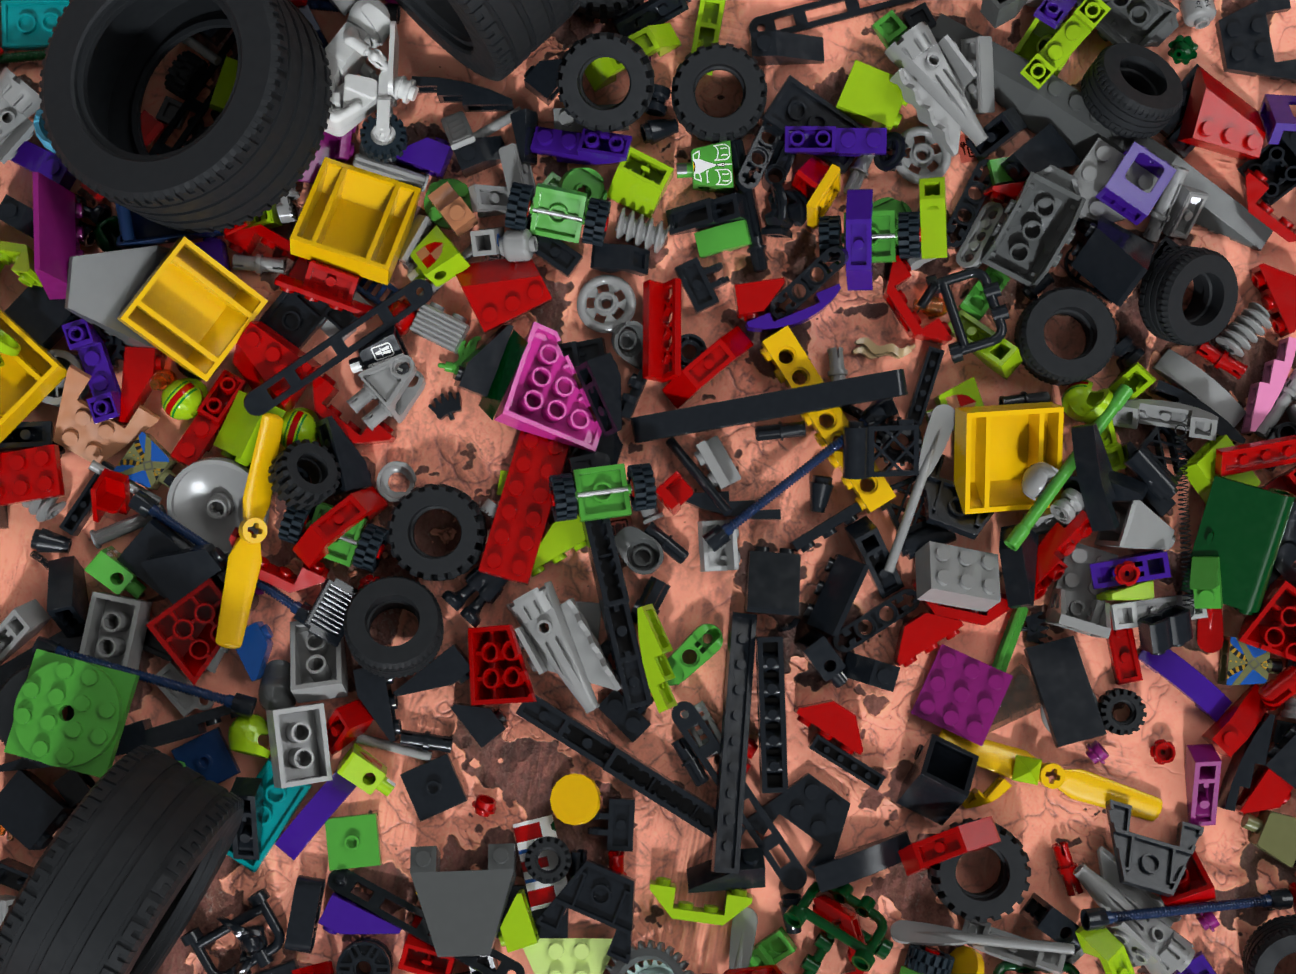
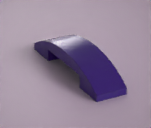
M837 284L816 293L814 296L816 304L776 321H773L771 314L767 313L746 322L745 328L747 331L765 333L779 331L787 325L789 328H793L805 323L822 312L834 300L841 286Z
M1170 649L1161 655H1152L1145 650H1141L1138 654L1141 662L1170 682L1213 721L1217 722L1232 704L1229 698L1212 682Z
M337 770L332 775L333 780L327 781L276 841L275 845L291 859L295 860L321 827L357 787L339 775Z

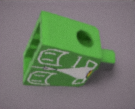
M730 141L694 148L690 153L691 162L676 163L677 178L692 177L693 190L726 194L733 193L734 183Z

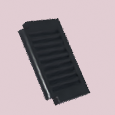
M335 578L334 582L327 579L304 621V624L309 626L308 632L338 647L344 635L343 621L344 614H346L345 610L348 608L351 598L359 591L338 578Z

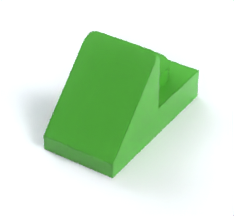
M1220 556L1192 557L1190 589H1193L1195 609H1221L1223 607Z

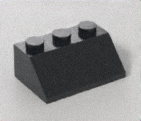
M836 554L834 558L830 557L824 568V571L827 572L824 581H818L813 592L817 596L813 604L808 603L803 613V617L806 618L804 623L826 634L838 637L870 566L840 554Z

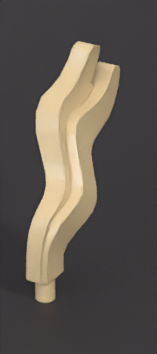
M862 337L854 342L855 345H860V347L855 348L852 354H861L867 359H875L882 356L900 359L911 353L916 345L912 343L904 348H898L892 343L878 346L869 338Z

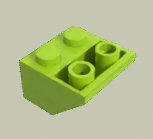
M630 146L627 161L620 162L607 193V198L640 215L644 214V217L650 219L673 178L674 168Z

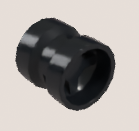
M654 84L655 89L651 103L644 113L664 117L667 111L665 104L670 98L671 90L665 86Z
M1129 333L1116 343L1115 351L1112 353L1114 356L1121 358V363L1126 369L1139 360L1146 352L1141 346H1137L1133 342L1134 338Z

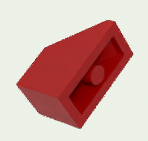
M811 157L796 172L791 186L810 200L829 170V166L823 160H816Z
M784 277L734 285L733 292L737 318H744V321H750L758 318L759 315H763L772 300L785 284Z
M360 699L336 708L326 723L329 751L332 755L365 733L374 720Z
M1259 766L1253 774L1250 788L1244 787L1238 796L1235 810L1245 814L1280 808L1281 805L1289 801L1294 787L1271 769Z

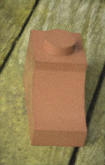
M448 181L427 196L458 238L478 224L475 215Z

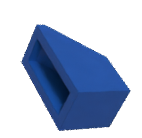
M262 621L255 622L246 627L242 646L236 649L251 681H257L262 678L273 647L271 640L273 633L267 624L264 625Z

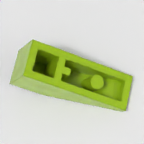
M961 309L959 311L969 343L990 337L996 333ZM950 321L948 325L952 331L951 335L956 338L955 332ZM1005 338L995 346L973 352L987 367L1004 379H1007L1023 362L1018 347Z

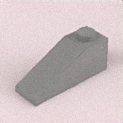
M36 599L14 608L0 624V665L33 638L51 619Z

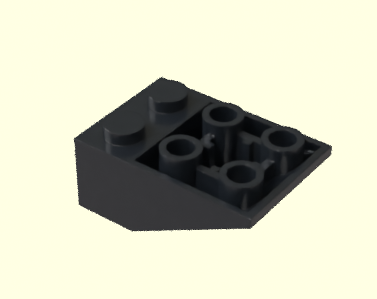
M1284 131L1279 145H1266L1261 150L1260 158L1248 160L1237 169L1244 178L1245 172L1248 169L1252 172H1255L1257 169L1268 177L1266 182L1269 184V189L1261 198L1270 206L1296 187V131Z

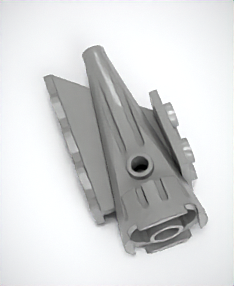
M924 21V23L920 22L905 32L897 44L894 42L886 49L885 55L899 68L889 81L899 86L904 101L913 105L916 109L918 120L928 125L931 129L933 140L942 145L952 157L958 154L961 131L976 147L989 138L964 94L965 87L977 76V73L974 71L973 65L960 52L957 43L951 40L948 34L937 43L928 24Z
M4 67L0 72V162L3 164L7 160L14 158L22 143L28 141L33 136L35 128L29 118L40 109V103L42 102L39 94L7 67Z
M552 581L544 583L545 586L530 590L506 606L521 625L514 630L517 634L516 638L521 649L525 648L529 655L527 661L534 672L537 671L539 675L547 671L557 673L584 708L586 714L600 707L591 683L618 691L621 689L620 682L614 673L612 665L602 652L598 640L591 632L586 618L580 612L575 599L570 598L560 604ZM546 623L549 625V630L546 629Z
M1103 846L1097 849L1100 875L1084 863L1079 864L1073 871V875L1077 877L1100 908H1105L1106 911H1128L1164 906L1160 896L1120 883L1115 856ZM1180 915L1113 922V924L1105 926L1124 945L1132 967L1144 965L1150 974H1172L1176 970L1182 973L1195 955V950L1192 948L1194 945L1171 928L1174 922L1182 919Z

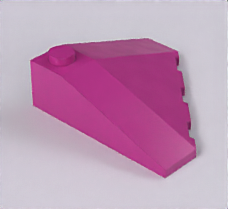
M533 322L526 337L528 344L497 409L494 420L517 430L594 453L596 452L602 430L598 421H594L588 409L591 405L584 389H579L573 377L576 373L569 356H563L558 342L561 341L558 332Z

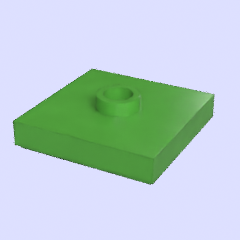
M377 813L332 817L327 820L325 828L329 871L382 864Z

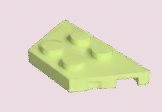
M540 938L538 943L524 947L523 950L534 974H603L606 969L605 966L608 965L611 959L607 952L613 938Z

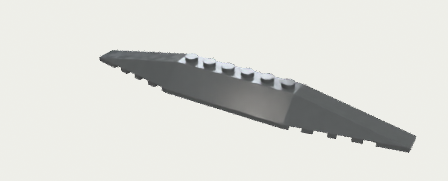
M942 13L936 21V27L931 29L937 43L948 34L951 40L957 43L960 52L961 39L982 36ZM992 41L995 102L1006 110L1014 107L1028 126L1026 129L1037 135L1051 123L1081 161L1098 138L1122 154L1134 141L1139 145L1145 146L1149 152L1167 161L1171 167L1177 165L1189 170L1182 185L1209 194L1195 224L1207 228L1210 232L1222 234L1229 237L1232 241L1261 251L1273 230L1250 214L1243 205L1181 157L1152 138L1131 139L1106 129L1089 113L1084 105L1081 92L1054 74L1038 90L1020 74L1030 61Z

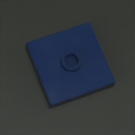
M220 727L171 750L175 760L185 762L186 767L203 775L206 781L212 780L219 784L241 773Z

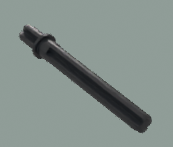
M741 139L731 141V156L735 177L746 156ZM748 173L744 177L745 184L750 183V174ZM738 189V193L745 195L749 217L746 221L752 244L748 245L747 253L751 255L754 272H764L768 269L765 255L767 246L763 244L753 190L742 192Z

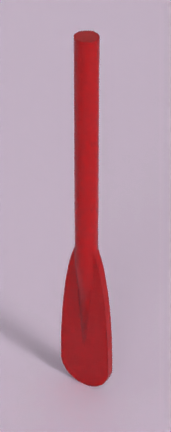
M1222 608L1207 609L1208 618L1197 619V644L1204 652H1217L1224 644Z

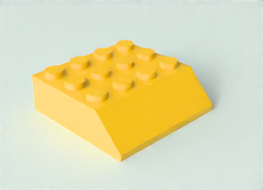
M325 157L290 236V252L292 255L307 260L314 259L388 286L411 229L421 188Z
M183 236L177 240L117 319L180 366L207 382L237 343L250 321L256 318L268 300Z
M0 309V329L10 335L21 346L18 356L0 353L4 361V366L0 368L1 443L66 377L67 369Z
M1053 402L955 408L954 485L964 514L1027 510L1032 507L1035 501L1027 497L1022 490L1021 482L1023 475L1031 465L1038 462L1048 463L1058 470L1061 468L1063 453V406ZM1061 490L1058 492V494L1055 496V498L1052 500V502L1049 504L1047 508H1050V506L1055 500H1060Z

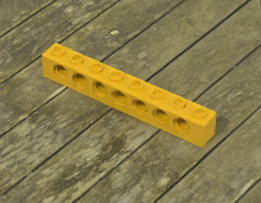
M788 325L762 341L761 346L763 348L760 350L762 356L767 363L770 361L776 368L773 371L776 378L781 384L785 382L788 389L824 383ZM782 352L790 353L792 362L788 364L782 363L779 360V354ZM802 373L806 378V382L802 385H797L793 382L792 375ZM840 407L800 414L806 425H812L816 431L814 437L821 448L830 445L834 437L843 435V426L848 425V419ZM820 416H830L833 422L832 426L828 428L821 426L819 422ZM837 449V451H834L835 453H832L827 458L834 469L838 467L843 474V449ZM874 462V471H880ZM843 476L841 477L845 487L848 490L852 489L857 497L854 500L862 512L866 510L869 514L897 497L885 477L866 478L873 484L870 492H865L861 489L860 481L862 479H845Z

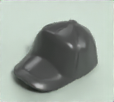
M638 321L623 322L612 333L611 342L613 349L629 364L643 370V325Z
M627 526L615 535L614 538L619 555L635 573L642 575L651 574L662 564L664 559L663 548L653 537L639 528Z
M272 660L265 667L258 690L259 702L265 710L292 707L296 704V699L290 690V663L285 660Z

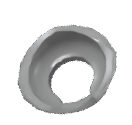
M393 461L386 464L378 473L376 480L377 489L380 495L387 501L400 502V498L404 495L407 496L411 493L410 490L414 489L417 479L412 467L406 462ZM402 473L410 481L406 492H394L390 489L388 481L392 474Z

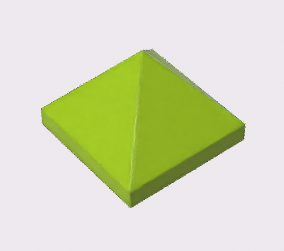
M1016 755L1012 780L1038 785L1042 759Z

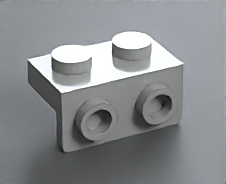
M714 436L707 441L704 440L695 446L697 451L694 455L701 466L705 464L709 471V474L706 476L714 487H718L721 491L741 479L738 470L718 436Z
M732 519L697 522L700 572L739 569L741 557L737 543L739 536L738 527L729 536L731 540L716 552L710 548L702 537L717 524L722 526L725 523H730L729 521H732Z

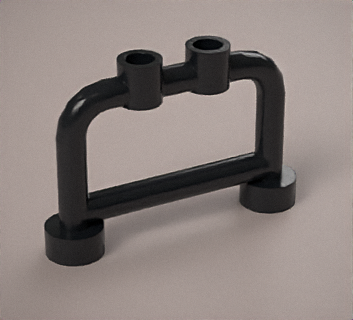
M968 268L940 277L939 280L936 274L925 277L927 286L931 282L939 286L934 295L942 294L955 332L957 342L948 344L954 364L964 361L963 355L995 346L1005 338L1007 332L1005 320L1010 318L1006 304L1000 305L997 297L1002 296L998 282L992 283L989 275L984 270ZM970 278H977L982 284L983 292L997 330L990 337L969 343L950 285Z
M266 887L247 898L252 908L231 919V921L242 926L262 914L274 934L273 943L262 948L251 958L253 961L251 967L258 964L260 968H263L274 960L272 955L282 948L285 939L283 928L267 902V899L271 896ZM224 924L206 935H203L198 926L180 937L185 947L191 945L207 974H234L236 964L225 971H220L215 967L204 948L231 932Z

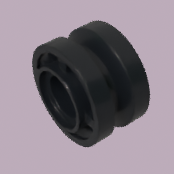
M694 334L681 336V368H685L707 349L705 342L699 336ZM687 344L693 345L696 350L695 356L691 359H686L682 355V348Z

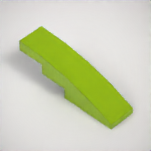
M700 0L691 53H694L698 47L703 45L708 47L711 46V43H718L726 0ZM713 71L707 73L706 75H712Z
M648 604L637 608L638 637L649 689L658 712L661 713L678 705L667 682L676 678L665 655L672 651L673 648L653 604Z

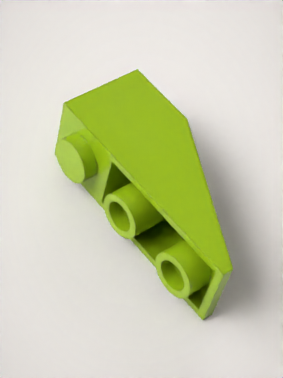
M945 177L919 179L922 259L947 258Z
M578 514L577 519L559 521L552 524L540 544L531 574L532 577L545 570L543 566L550 561L556 564L567 557L565 553L574 548L577 552L587 546L582 522H580Z

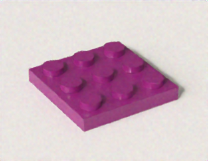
M942 644L911 714L983 746L1013 676Z

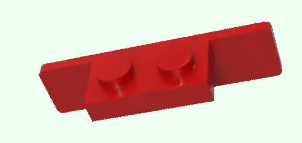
M311 259L304 282L284 274H279L274 281V284L280 286V289L284 292L300 293L309 301L325 302L329 304L330 308L338 311H343V309L350 311L357 318L373 308V306L353 300L360 276Z

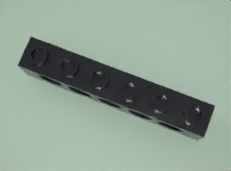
M759 636L755 639L760 790L762 793H788L783 637Z

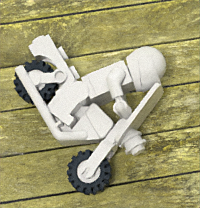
M359 0L350 9L346 23L325 48L326 58L329 61L327 67L331 70L329 78L332 80V86H330L332 106L328 111L330 119H327L328 127L324 132L337 137L344 136L369 116L367 118L368 123L364 121L362 124L363 129L360 128V139L364 152H367L370 159L374 157L376 162H380V159H383L384 163H388L389 158L394 162L397 160V155L401 157L403 150L406 151L408 139L401 119L397 120V116L393 114V107L397 106V100L402 99V102L408 104L410 100L414 101L419 87L416 86V80L414 79L409 81L404 75L398 77L399 35L397 23L390 20L387 7L379 0ZM390 35L389 60L387 61V57L379 49L375 48L379 45L382 46ZM367 57L370 63H372L377 69H380L381 73L379 75L376 74V71L374 69H372L370 66L366 64ZM377 110V113H375L376 118L373 119L370 114Z

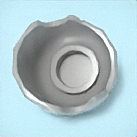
M1045 462L1031 465L1023 475L1021 482L1023 493L1035 501L1059 470Z

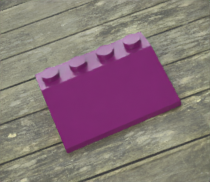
M33 172L34 270L49 300L66 299L69 258L71 256L84 255V250H80V242H84V229L79 223V218H84L83 204L78 203L75 193L43 174Z

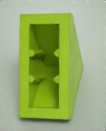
M1137 362L1125 369L1110 384L1108 389L1114 394L1120 384H1125L1133 390V394L1128 400H1134L1151 386L1156 379Z

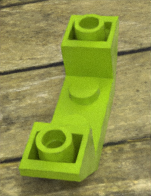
M1084 0L1049 42L1023 68L1020 74L1039 90L1093 31L1111 8L1102 0Z
M670 23L650 25L628 36V38L643 48L648 57L655 53H658L659 57L682 45ZM603 57L591 62L584 74L594 92L615 82L616 74L626 68L622 63L613 58Z
M0 241V272L5 264H14L11 270L19 276L18 280L28 287L33 285L43 287L34 270V251L26 244Z
M656 877V880H650L649 885L650 891L672 919L721 926L752 904L753 899L751 893H747V889L726 890L723 910H719V906L704 904V908L695 907L694 903L689 901H679L678 904H674L676 885L671 883L670 878Z
M1081 925L1075 931L1083 952L1099 958L1106 974H1135L1124 945L1106 927L1105 929L1086 931Z

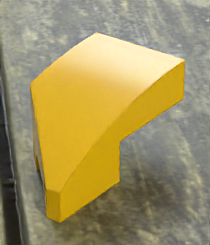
M998 776L983 793L974 787L969 792L968 798L961 805L967 809L991 803L1003 795L1012 785L1004 778Z

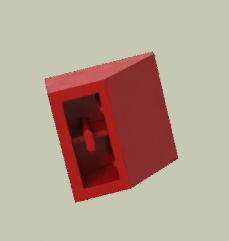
M415 915L411 926L417 928L422 918ZM408 933L398 969L415 974H452L456 959L453 957H437L433 946Z

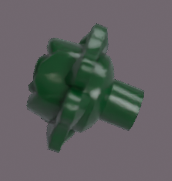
M1178 35L1174 41L1168 44L1170 48L1168 55L1173 58L1175 64L1182 62L1184 65H1187L1191 59L1197 57L1196 50L1198 45L1192 41L1191 36L1184 38L1182 35Z

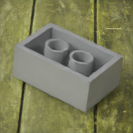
M929 541L915 552L917 600L987 612L1001 602L998 554Z
M92 592L79 653L92 656L93 658L96 657V659L106 660L109 663L112 662L134 668L135 670L139 669L147 632L146 624L149 622L153 602L108 592Z
M324 703L266 710L274 787L283 789L333 780Z

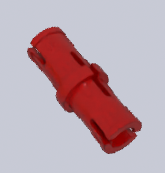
M1208 342L1199 345L1195 350L1196 354L1213 363V367L1216 369L1221 368L1237 379H1240L1241 374L1243 375L1248 368L1247 365L1230 356L1227 350L1222 351Z
M1060 842V845L1058 843L1053 844L1052 849L1059 865L1057 871L1058 874L1062 875L1067 896H1075V892L1078 895L1083 893L1080 881L1073 875L1077 864L1073 862L1068 842Z

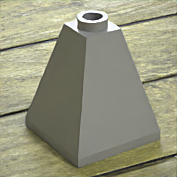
M1113 501L1112 505L1120 525L1115 530L1098 531L1095 545L1169 550L1175 543L1174 530L1142 501Z

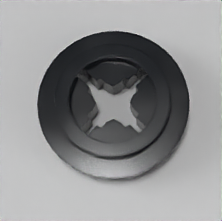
M897 132L887 133L886 152L895 150L894 155H889L888 153L886 155H875L873 159L878 169L887 172L895 171L896 166H902V159L907 156L905 150L909 147L905 142L906 138Z

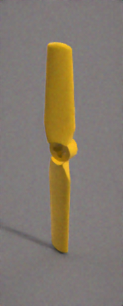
M274 413L262 415L242 498L244 520L238 528L240 537L237 538L228 556L215 640L216 644L223 648L237 649L242 646L262 564L260 542L267 535V525L263 520L271 504V487L273 486V483H269L268 477L271 475L268 470L272 465L271 462L279 453L284 422L282 417ZM254 525L258 529V534L251 535L248 532V527H253Z
M942 729L939 737L979 756L977 766L1012 779L1016 755L1036 758L1026 750L985 739L983 746H980L945 729ZM1041 763L1038 782L1050 789L1057 788L1071 799L1106 808V801L1111 799L1131 805V816L1148 821H1155L1161 813L1163 804L1161 798L1084 769H1063L1056 763ZM1054 769L1053 773L1057 775L1056 780L1051 779L1049 783L1046 772H1051Z

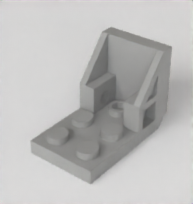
M1077 543L1075 550L1069 556H1065L1062 559L1068 567L1064 570V575L1055 581L1046 611V623L1091 637L1109 639L1111 632L1110 603L1096 600V594L1108 590L1109 587L1093 589L1089 564L1117 558L1118 555Z

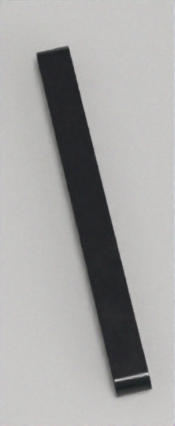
M904 369L633 417L631 418L634 442L641 443L908 395Z

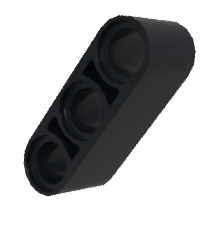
M303 875L298 876L284 948L286 950L312 953L324 895L325 879Z

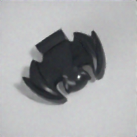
M771 184L772 193L769 194L768 200L772 211L765 215L767 225L761 229V234L774 238H792L790 228L793 224L801 227L807 220L806 204L809 199L799 191L784 190L781 184Z
M223 916L217 917L216 919L224 924L238 939L241 955L239 962L235 966L234 974H246L253 964L251 958L268 945L264 925L242 927Z

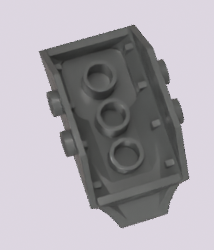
M1078 0L1075 8L1077 9L1084 0ZM1102 0L1111 10L1095 28L1098 30V35L1104 41H1110L1113 45L1132 43L1142 47H1158L1179 26L1176 15L1179 10L1169 0Z
M1051 164L1042 171L1036 173L1031 171L1016 199L1011 198L1004 210V213L1007 214L1002 223L998 221L991 233L994 238L980 262L1035 289L1049 272L1050 268L1058 265L1063 255L1060 253L1064 244H1070L1076 233L1073 229L1086 201L1080 195L1078 178Z

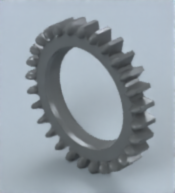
M653 940L648 941L647 947L644 941H638V949L632 944L629 964L611 957L615 966H605L610 974H625L630 967L640 961L656 960L667 965L674 974H694L691 970L685 971L689 962L686 960L680 962L683 956L681 953L677 952L673 955L675 948L668 946L665 950V943L659 941L656 946Z

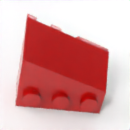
M1197 67L1178 141L1242 161L1260 158L1266 132L1259 111L1204 69Z
M505 258L469 263L470 267L459 274H455L485 334L552 301V297L532 259L523 262H509Z
M250 321L237 341L233 364L253 390L306 353L262 321ZM312 358L295 369V372L302 380L322 365ZM282 378L266 390L274 399L291 386L285 378ZM309 384L279 403L276 407L286 411L285 414L291 411Z
M212 577L146 624L193 685L196 684L221 648V646L216 644L215 640L223 591Z
M1275 580L1265 592L1260 611L1245 617L1237 641L1296 662V588L1286 580Z
M498 625L468 628L471 706L537 702L513 626Z

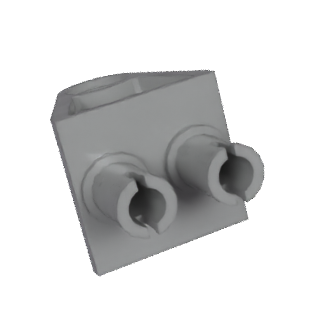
M404 354L398 355L361 371L358 376L364 383L363 388L346 402L358 413L373 399L378 400L379 404L361 418L372 431L388 416L393 417L400 424L424 390L426 381L422 373L417 371V367L411 357ZM403 363L410 364L407 373H397L399 365ZM414 376L418 377V383L413 387H408Z

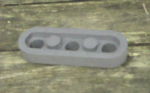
M991 201L981 208L956 255V262L963 270L978 268L982 264L980 261L994 238L991 233L998 221L1002 223L1007 215L1004 213L1005 208L1001 203Z

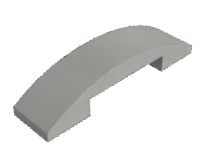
M1167 349L1152 367L1170 384L1175 383L1182 390L1208 405L1233 427L1246 414L1242 406L1219 383L1173 350Z
M1135 399L1128 400L1112 420L1114 426L1137 429L1138 424L1174 429L1177 425H1184L1186 430L1189 431V437L1215 441L1219 417L1205 410L1182 403ZM1178 426L1176 428L1180 430H1185L1183 426Z
M1175 595L1153 598V600H1136L1111 604L1110 612L1113 630L1138 627L1137 621L1140 618L1158 613L1160 610L1174 605L1190 609L1192 616L1193 607L1183 606V604L1193 602L1182 601L1192 597ZM1194 608V615L1191 617V620L1208 618L1207 609Z
M965 919L962 931L972 934L1028 939L991 927L992 923L978 922L976 919H972V921ZM967 944L1004 961L1055 974H1062L1067 954Z

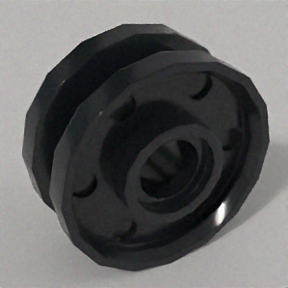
M360 938L350 943L339 956L336 972L337 974H392L394 966L392 954L388 947L378 939ZM359 962H368L371 966V971L367 973L361 971Z

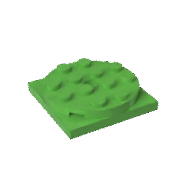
M36 649L27 680L21 687L15 701L13 724L4 752L36 760L50 766L62 767L101 778L113 765L140 676ZM67 706H71L74 709V716L69 721H66L62 715V710Z

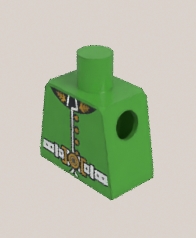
M113 546L101 550L84 569L117 595L127 591L138 599L147 589L145 585L136 579L137 576L117 560L121 553ZM119 573L123 575L124 580L120 579Z

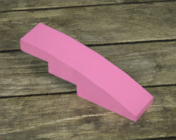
M1287 337L1279 341L1276 359L1265 362L1261 382L1250 385L1245 410L1246 414L1244 415L1241 430L1242 434L1255 432L1271 411L1292 367L1296 352V338Z

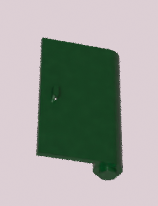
M1217 475L1214 477L1190 558L1220 556L1223 604L1237 608V611L1242 614L1253 615V613L1260 611L1296 496L1293 493L1276 488L1266 490ZM1189 582L1182 583V585L1190 584ZM1181 587V591L1190 589V587Z

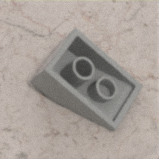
M293 621L290 622V690L297 703L349 696L348 670L344 636L338 647H335L309 633L308 628L300 622Z

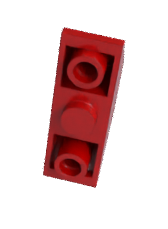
M1264 263L1250 270L1251 281L1258 288L1262 296L1261 303L1272 318L1271 324L1274 331L1279 334L1280 338L1294 333L1296 330V276Z
M920 613L900 626L893 662L897 666L902 664L904 667L909 666L917 660L916 655L925 651L927 654L939 646L938 641L945 637L949 640L960 633L959 628L964 626V624L959 620L929 613Z
M831 699L795 708L794 712L798 714L796 718L798 721L808 727L814 724L820 728L818 734L829 741L834 737L841 742L839 747L850 755H853L854 752L862 754L863 747L855 714Z

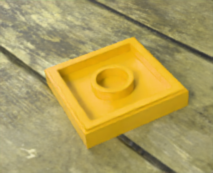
M834 164L830 166L806 204L807 226L814 230L819 226V217L826 215L841 191L840 167Z

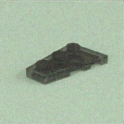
M1020 663L1008 673L1013 678L989 732L1040 709L1041 701L1032 674Z

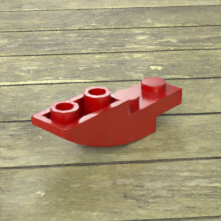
M224 369L197 409V416L170 454L172 459L185 466H189L201 460L205 452L211 450L238 391H244L247 384L245 380Z
M1084 510L1065 528L1057 522L1039 544L1034 601L1040 599L1046 593V588L1053 581L1059 580L1064 575V570L1068 566L1062 559L1065 556H1069L1075 550L1076 544L1082 538H1086L1092 533L1087 513Z

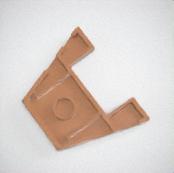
M71 364L67 369L53 436L55 443L89 462L95 460L101 464L135 440L141 432H145L158 422L159 415L140 405L127 425L114 418L94 424L88 403L79 398L92 376Z

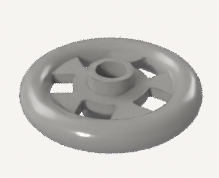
M915 126L904 131L901 135L906 138L905 142L911 150L909 158L903 157L902 166H896L900 176L914 184H919V179L943 177L949 169L952 156L940 144L938 145L941 152L934 154V150L930 145L936 142L933 140L931 129L928 126ZM924 136L925 143L915 144L914 137ZM917 153H924L926 158L924 160L919 159ZM935 161L939 166L931 172L927 167ZM911 164L921 168L918 174L908 169Z
M600 275L590 279L581 288L577 298V311L580 319L588 328L600 333H612L619 324L631 321L636 310V297L633 289L625 280L614 275ZM608 285L609 291L598 293L597 287ZM619 290L625 295V299L620 302L614 294ZM587 298H595L594 308H587ZM605 301L611 302L609 308H603L602 304ZM620 308L624 313L617 320L612 315ZM597 313L606 317L604 323L594 320Z

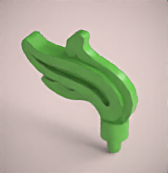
M473 337L468 342L466 348V341L464 340L458 349V360L454 363L447 361L446 364L439 363L438 367L444 368L446 372L454 373L457 366H461L462 362L476 350L477 343L481 340V337Z

